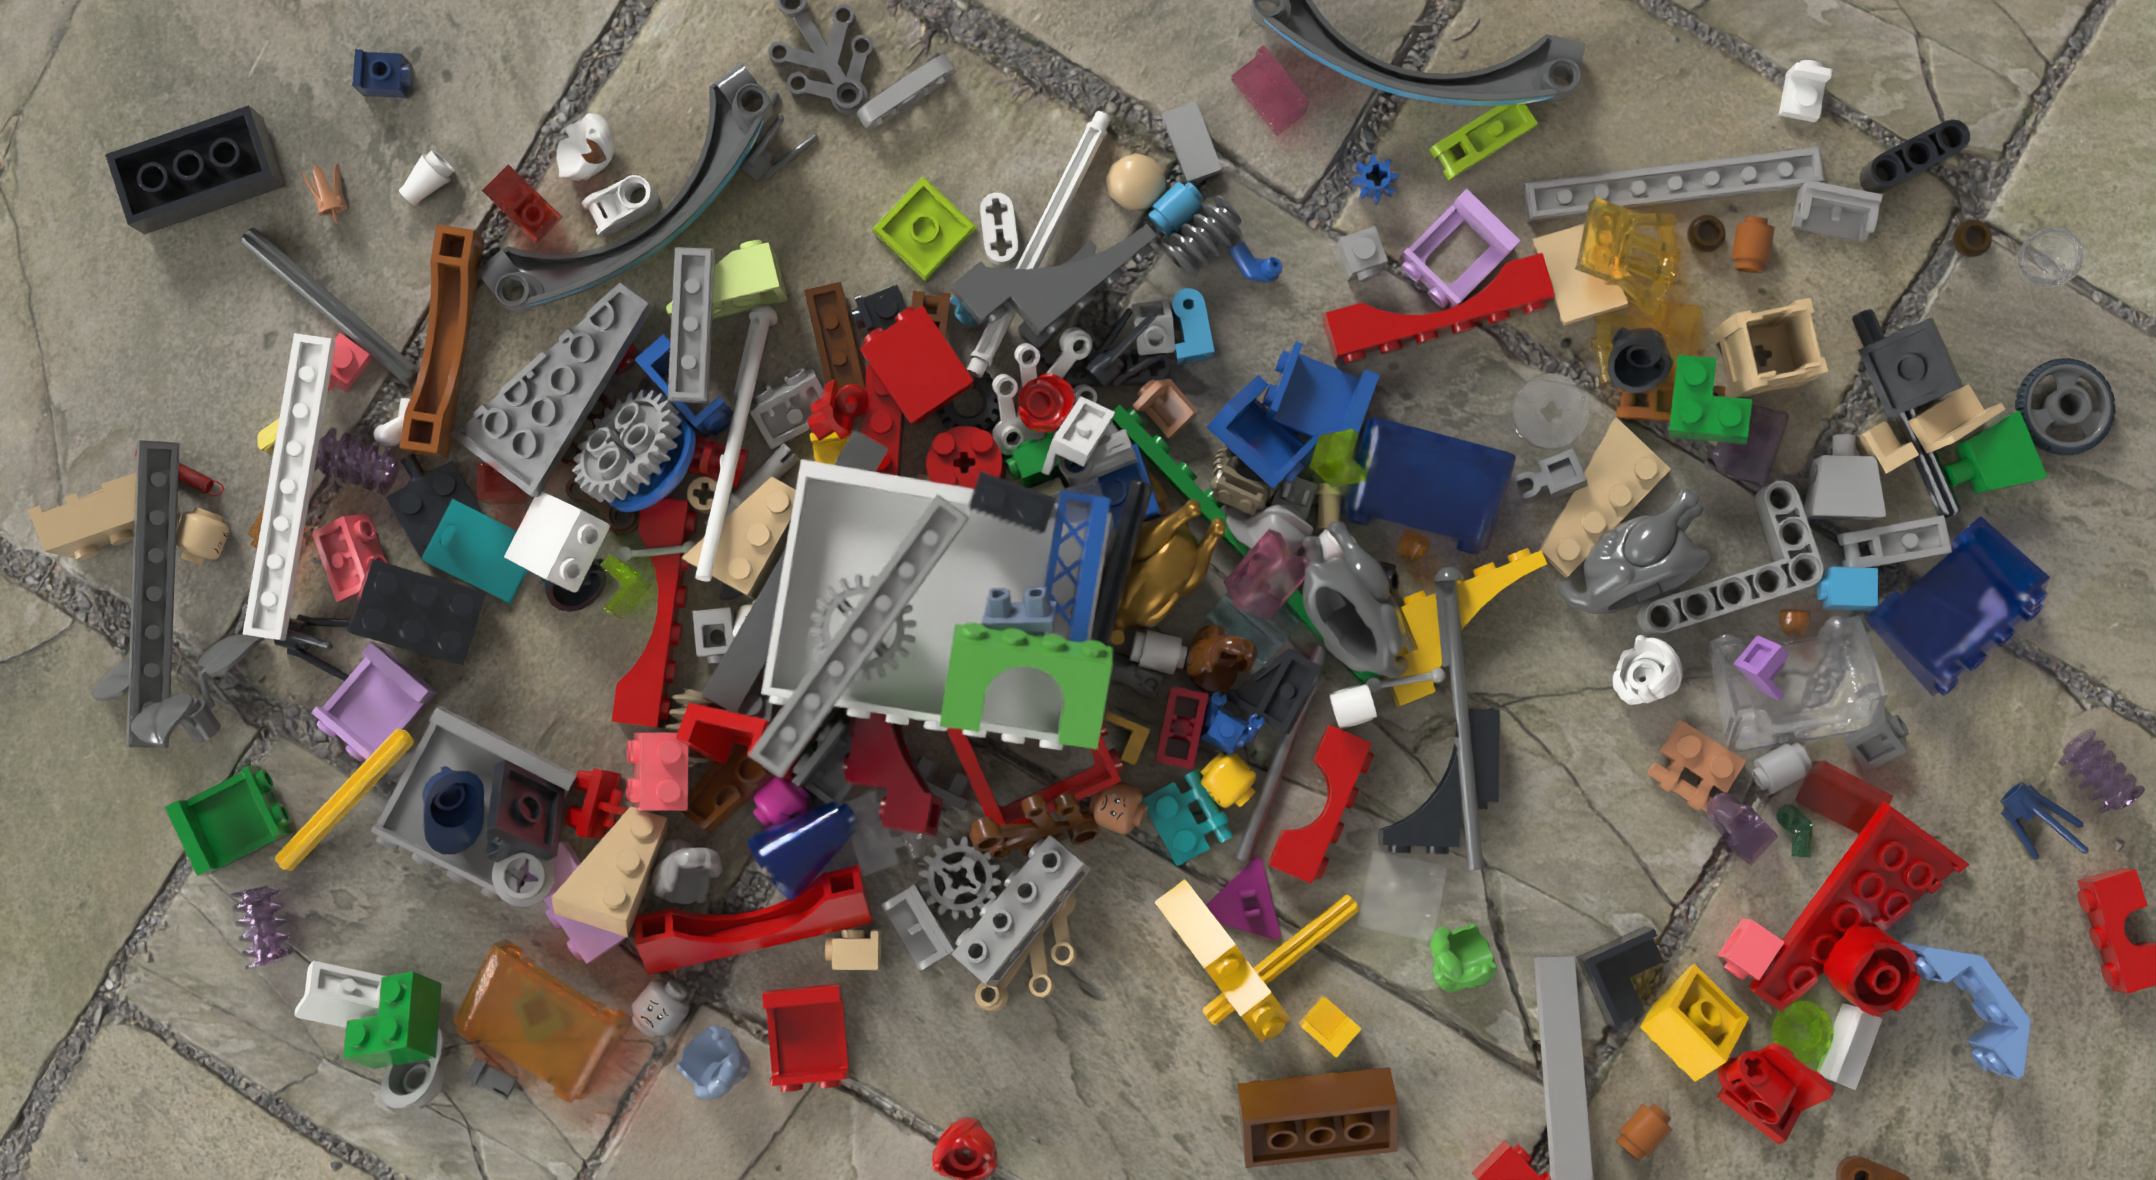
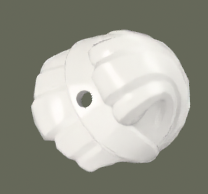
M1638 635L1635 639L1634 648L1622 652L1616 667L1617 671L1614 672L1612 680L1613 688L1621 700L1630 705L1648 704L1673 694L1678 690L1683 678L1682 665L1679 656L1666 642L1657 638H1647L1643 635ZM1641 677L1646 678L1644 682L1639 681Z

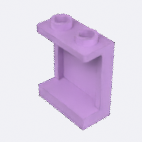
M370 642L361 654L365 658L325 705L316 707L311 712L319 719L317 726L332 738L338 735L348 744L345 747L346 751L360 762L367 760L396 729L406 730L438 693L382 644Z

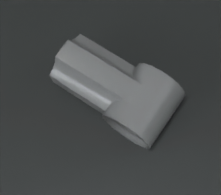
M1126 429L1101 438L1088 459L1086 468L1080 473H1071L1069 471L1073 461L1059 456L1058 460L1059 468L1068 483L1078 488L1087 487L1100 476L1138 462Z

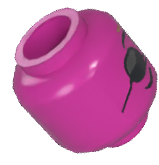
M792 773L789 779L780 778L776 775L753 797L754 802L758 806L753 813L767 828L774 824L780 829H787L809 809L807 798L810 796V793L805 787H798L792 782L795 778Z

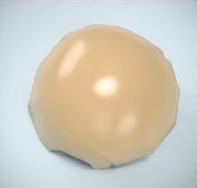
M1132 154L1124 156L1111 166L1106 177L1108 194L1110 198L1127 210H1147L1162 197L1166 189L1165 173L1158 163L1146 155Z

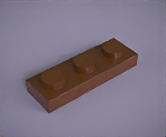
M837 282L804 290L825 383L835 379L838 383V391L843 386L849 384H856L865 390V382L842 283Z

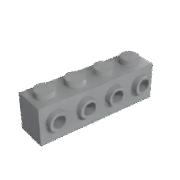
M1051 835L1046 840L1042 838L1034 844L1028 854L1030 859L1023 868L1015 869L1008 876L1004 883L1005 890L997 899L992 898L984 905L980 911L982 918L973 929L967 928L955 942L957 948L951 955L985 985L996 987L1092 869L1063 843Z

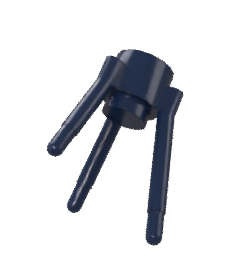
M2023 781L2019 782L2000 800L2006 807L2001 812V815L2011 823L2021 842L2034 860L2039 859L2040 856L2019 822V818L2027 822L2037 815L2081 853L2087 854L2089 852L2088 847L2042 807L2048 808L2078 828H2082L2084 823L2040 794L2031 784L2027 786Z

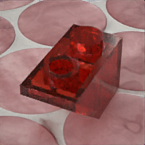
M509 164L482 190L536 244L563 218Z

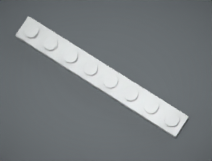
M296 333L293 336L243 629L244 635L286 640L336 341L331 338Z

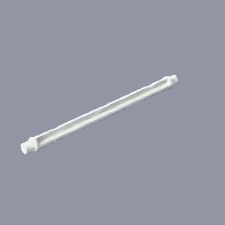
M1097 111L1092 121L1087 123L1086 130L1016 269L1039 268L1103 138L1107 135L1106 129L1111 121V117L1106 113ZM1009 302L1005 305L1008 308V312L992 325L988 323L975 351L971 354L972 360L967 371L977 378H982L987 366H991L992 359L1016 313Z

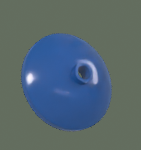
M679 413L677 414L682 420L677 426L681 434L672 439L677 444V447L668 450L666 453L671 459L659 464L661 473H652L649 476V485L641 482L636 494L628 490L624 500L616 496L614 501L609 503L613 508L623 512H633L648 508L660 502L678 486L691 465L695 451V432L693 426L685 417Z

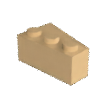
M136 472L101 484L102 489L82 498H78L77 493L65 496L67 504L51 510H41L40 505L27 509L44 551L82 561L100 553L98 548L111 543L113 546L134 539Z
M770 477L724 519L712 577L756 600L787 544L796 493L794 488L774 477ZM704 538L682 557L683 560L698 568Z
M631 806L552 896L554 914L628 937L651 880L660 847L666 842L668 837L667 817L645 810H637V808Z

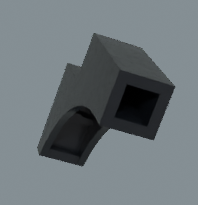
M1469 709L1478 809H1488V802H1499L1500 710ZM1457 720L1455 728V737H1459ZM1455 743L1447 769L1428 799L1404 819L1379 829L1378 844L1388 845V853H1411V846H1426V854H1449V847H1460V801H1462L1457 746Z

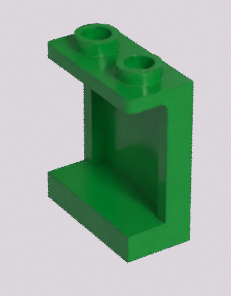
M248 765L241 769V773L187 800H177L164 807L197 876L210 875L292 834L288 826L291 823L289 813L283 804L277 803L271 791L275 788L273 780L265 769L261 770L260 766Z

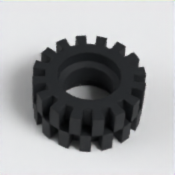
M986 371L982 378H977L970 374L976 384L971 389L977 390L984 400L981 411L974 416H963L955 409L953 400L937 411V415L947 430L958 426H972L984 431L988 429L991 431L995 427L996 421L1000 419L998 397L992 388L994 380Z

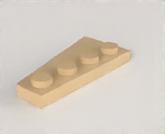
M1617 417L1611 422L1606 435L1594 452L1584 472L1588 486L1572 492L1564 509L1561 510L1539 551L1542 550L1545 559L1565 578L1586 559L1590 549L1598 539L1615 528L1671 470Z

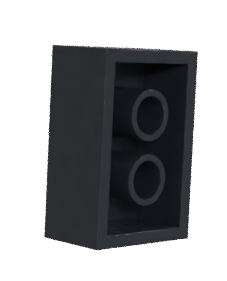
M370 558L347 632L464 665L486 592Z

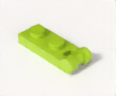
M1525 103L1495 106L1433 145L1429 152L1435 160H1440L1445 168L1443 171L1448 181H1452L1466 170L1534 129L1538 123ZM1458 145H1460L1466 155L1459 160L1456 159L1451 151Z

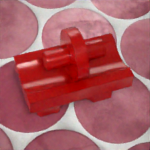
M835 379L826 383L823 397L811 403L810 409L813 415L808 417L807 420L808 426L817 439L820 441L836 432L840 440L851 435L853 418L861 416L868 408L869 397L867 392L856 384L843 386L838 391V383Z
M695 435L694 456L687 473L708 477L718 482L721 469L720 458L721 455H724L726 444ZM742 448L732 486L737 488L739 487L749 455V451Z
M593 768V771L577 772L574 783L575 790L586 793L583 807L571 805L567 809L564 820L567 826L577 830V836L602 840L607 833L608 827L612 828L615 825L617 815H624L629 809L620 805L624 792L618 790L622 774Z

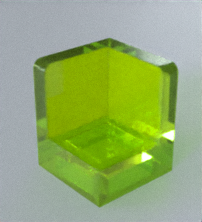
M1354 429L1319 435L1309 467L1331 487L1366 481L1368 473L1352 459L1358 433Z

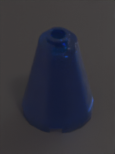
M834 800L755 833L748 840V844L761 869L766 867L772 875V878L769 879L772 884L788 900H793L802 894L856 833L857 830L854 823L858 821V818L846 802L840 805Z

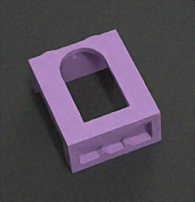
M1466 189L1455 200L1453 205L1410 248H1407L1402 253L1399 260L1403 263L1401 266L1403 271L1412 280L1417 282L1420 279L1430 289L1428 294L1436 304L1442 308L1445 306L1452 308L1459 305L1521 240ZM1465 221L1490 247L1456 281L1446 285L1425 265L1428 256Z

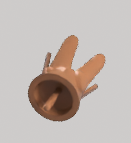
M339 163L334 165L333 193L319 166L313 168L314 176L312 181L315 189L306 175L301 174L317 201L319 215H333L334 221L338 222L337 213L348 209L342 193Z

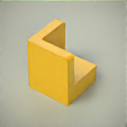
M1324 996L1316 1002L1298 1023L1336 1058L1361 1030L1355 1022Z

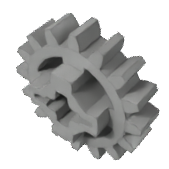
M967 836L962 837L960 845H956L952 837L947 838L946 849L935 844L933 848L937 855L934 858L931 856H924L923 858L930 865L929 869L919 871V875L927 878L928 882L919 887L920 891L930 890L932 894L926 903L930 905L937 901L940 904L938 914L942 915L948 908L952 910V918L956 920L960 911L965 910L968 918H973V908L977 906L982 910L986 904L984 902L986 897L989 899L996 898L997 895L991 890V887L1001 885L1002 880L993 877V872L1001 868L1000 864L990 865L988 861L991 858L989 851L983 854L975 850L974 846H968ZM966 852L960 862L951 864L943 860L948 854ZM978 860L982 863L985 870V883L977 879L974 867ZM962 867L968 870L966 877L976 887L971 884H962L959 888L953 885L954 877L944 868L956 872ZM935 872L944 879L946 889L943 895L940 894L936 887ZM971 892L978 896L967 903H954L958 895Z

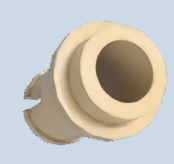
M1319 483V490L1315 491V495L1319 496L1318 524L1316 529L1325 530L1328 529V525L1331 522H1340L1341 496H1345V492L1341 491L1342 484Z

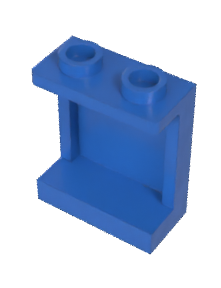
M1257 375L1226 403L1207 428L1274 489L1283 479L1290 484L1319 454L1320 451L1315 446L1323 436L1317 432L1307 443H1304L1290 429L1264 419L1267 408L1257 398L1269 384Z

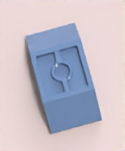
M1902 942L1903 945L1912 950L1917 956L1918 961L1913 962L1917 967V973L1921 975L1920 978L1945 984L1952 980L1961 990L1964 991L1966 989L1974 999L1971 1005L1975 1012L1984 1021H1990L1966 1039L1973 1048L1970 1054L1978 1066L1984 1071L1989 1070L1999 1076L2004 1075L2017 1080L2021 1078L2025 1070L2031 1019L1986 959L1981 955Z

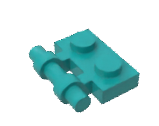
M1198 769L1184 776L1191 790L1181 794L1175 782H1172L1144 797L1142 801L1143 804L1148 805L1147 812L1176 866L1210 849L1203 836L1204 834L1213 830L1220 843L1233 837L1227 825V822L1230 820L1225 811L1220 812L1216 802L1201 784L1202 776ZM1195 800L1198 801L1207 820L1198 825L1187 806Z

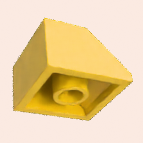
M1694 963L1651 1006L1640 1028L1675 1061L1679 1068L1684 1070L1696 1082L1727 1061L1749 1017Z

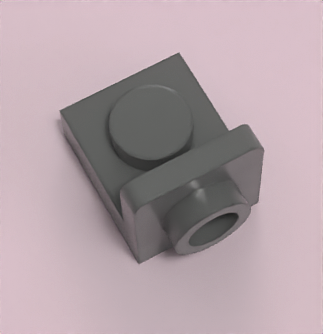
M1883 707L1878 710V720L1846 736L1845 745L1867 773L1907 752L1906 736L1909 735V732L1899 715L1892 716L1887 708Z

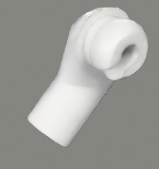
M401 398L398 417L375 428L374 438L377 443L386 447L400 444L405 410L410 399Z

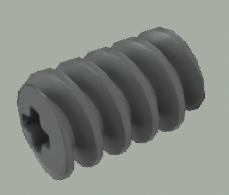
M1217 195L1214 199L1216 207L1211 204L1204 206L1203 212L1205 217L1200 214H1195L1192 217L1194 227L1189 224H1183L1181 226L1182 236L1177 233H1173L1170 236L1171 246L1161 243V247L1173 263L1183 272L1186 271L1194 277L1198 275L1194 265L1196 262L1205 267L1209 266L1205 255L1207 252L1217 258L1220 256L1217 247L1219 242L1228 248L1232 246L1228 237L1229 233L1239 238L1243 236L1239 227L1242 222L1240 216L1232 205L1220 195Z

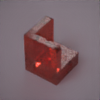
M477 462V496L479 501L488 505L526 503L525 491L488 463Z

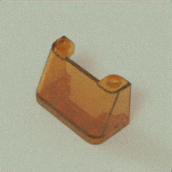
M506 939L493 943L453 1020L458 1026L456 1032L471 1042H476L477 1039L554 1086V1094L570 1103H573L575 1099H586L633 1024V1017L620 1009L616 1013L608 1008L602 1011L606 1005L601 1001L595 1002L535 965V960L529 956L520 959V953L523 949Z

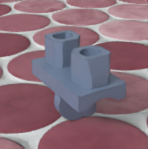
M1030 587L1026 589L1024 602L1011 603L1010 590L1006 588H992L989 590L981 624L987 629L1003 631L1013 628L1019 629L1027 635L1042 637V632H1053L1054 620L1058 613L1057 601H1050L1046 587Z

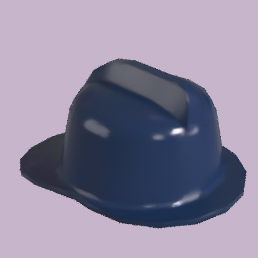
M443 766L439 773L428 780L423 789V830L425 840L433 850L441 854L454 855L465 851L473 845L482 831L484 821V785L480 778L472 772L451 770L448 766Z

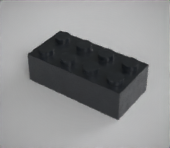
M249 105L105 154L127 224L144 235L286 186L264 118Z

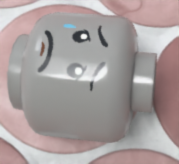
M659 979L651 981L632 1004L633 1023L642 1033L649 1037L670 1035L689 1012V1004L685 998L687 996L686 990L674 980H669L668 982Z

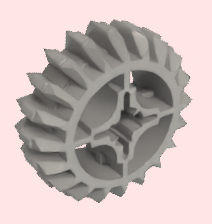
M857 574L855 575L856 587L849 588L846 578H842L839 581L844 590L843 592L837 594L832 586L826 588L827 593L833 598L828 604L821 598L816 600V604L825 609L824 614H810V619L821 621V628L809 629V635H822L823 641L817 642L812 646L814 651L827 647L831 641L829 622L834 609L837 607L847 619L849 617L848 611L852 612L854 608L846 598L865 594L877 576H871L869 587L862 586V575ZM906 605L896 619V634L889 649L881 640L874 650L879 657L866 661L862 666L861 670H863L865 682L870 681L869 669L872 668L877 669L880 678L885 677L886 672L882 665L887 661L894 670H897L900 665L892 658L896 652L905 658H908L910 655L909 651L900 646L902 641L914 643L916 639L912 635L904 634V628H913L917 625L915 620L904 621L903 614L913 611L912 605Z

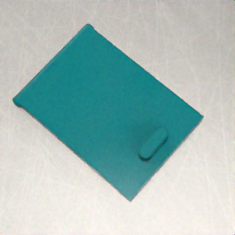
M452 499L421 558L422 561L504 600L506 604H511L528 572L526 568L504 557L517 532L516 530Z

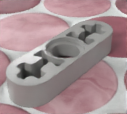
M946 55L937 56L868 101L857 111L856 115L867 131L874 130L948 82L955 75L956 70Z

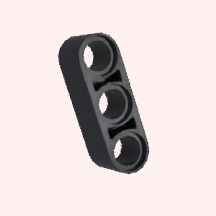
M1947 120L1878 155L1864 166L1860 172L1859 181L1862 188L1867 192L1882 194L1944 163L1967 147L1970 141L1969 128L1959 120ZM1941 134H1946L1952 139L1953 148L1946 146L1942 142ZM1909 150L1919 155L1920 164H1915L1910 160ZM1876 167H1881L1887 172L1888 181L1878 178L1875 172Z

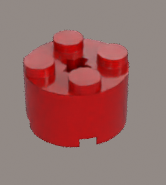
M958 426L939 433L933 439L926 459L927 473L931 482L973 489L979 472L1005 480L1006 470L1001 451L996 441L987 431L972 426ZM971 463L968 473H961L960 469L963 468L964 464Z
M1853 925L1846 930L1845 935L1833 947L1823 967L1824 974L1828 977L1834 990L1860 1010L1872 1016H1885L1882 1014L1883 1012L1892 1009L1897 1012L1903 1009L1915 996L1921 977L1917 973V967L1913 962H1917L1918 959L1912 950L1878 928L1862 927L1860 925Z

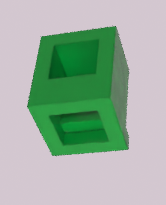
M1052 432L1044 433V439L1037 441V439L1027 440L1018 445L1017 450L1011 452L1012 458L1005 460L1013 481L1020 479L1022 486L1032 488L1063 475L1058 461L1049 475L1042 473L1052 439L1054 438Z

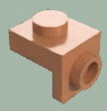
M1153 379L1138 391L1137 395L1140 398L1132 405L1137 412L1145 411L1168 439L1174 438L1199 413L1171 379L1157 381Z

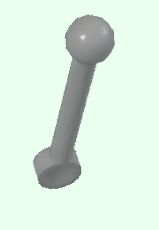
M687 541L682 546L639 550L621 547L617 551V557L622 562H629L635 557L677 553L686 554L696 544L692 541Z
M1435 668L1431 673L1386 680L1370 678L1366 684L1371 693H1376L1384 687L1430 680L1441 683L1444 681L1446 674L1443 669Z

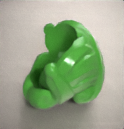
M1470 924L1468 927H1460L1452 932L1447 927H1438L1435 930L1430 943L1431 953L1434 958L1432 974L1436 984L1444 991L1456 992L1466 988L1473 989L1477 988V986H1485L1495 977L1497 966L1494 964L1493 954L1490 951L1488 941L1479 933L1477 925Z

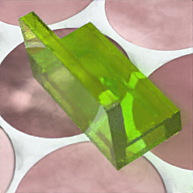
M610 553L600 565L623 586L607 602L603 609L610 615L623 618L652 585L627 562H622L617 556Z

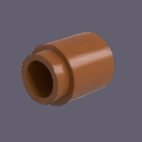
M1748 216L1745 217V222L1736 224L1732 260L1735 261V270L1748 273L1765 272L1766 264H1770L1775 227L1767 225L1768 219Z
M1654 1103L1649 1108L1641 1104L1619 1130L1621 1135L1615 1141L1634 1159L1640 1162L1645 1155L1649 1158L1672 1131L1671 1127L1667 1125L1671 1118Z

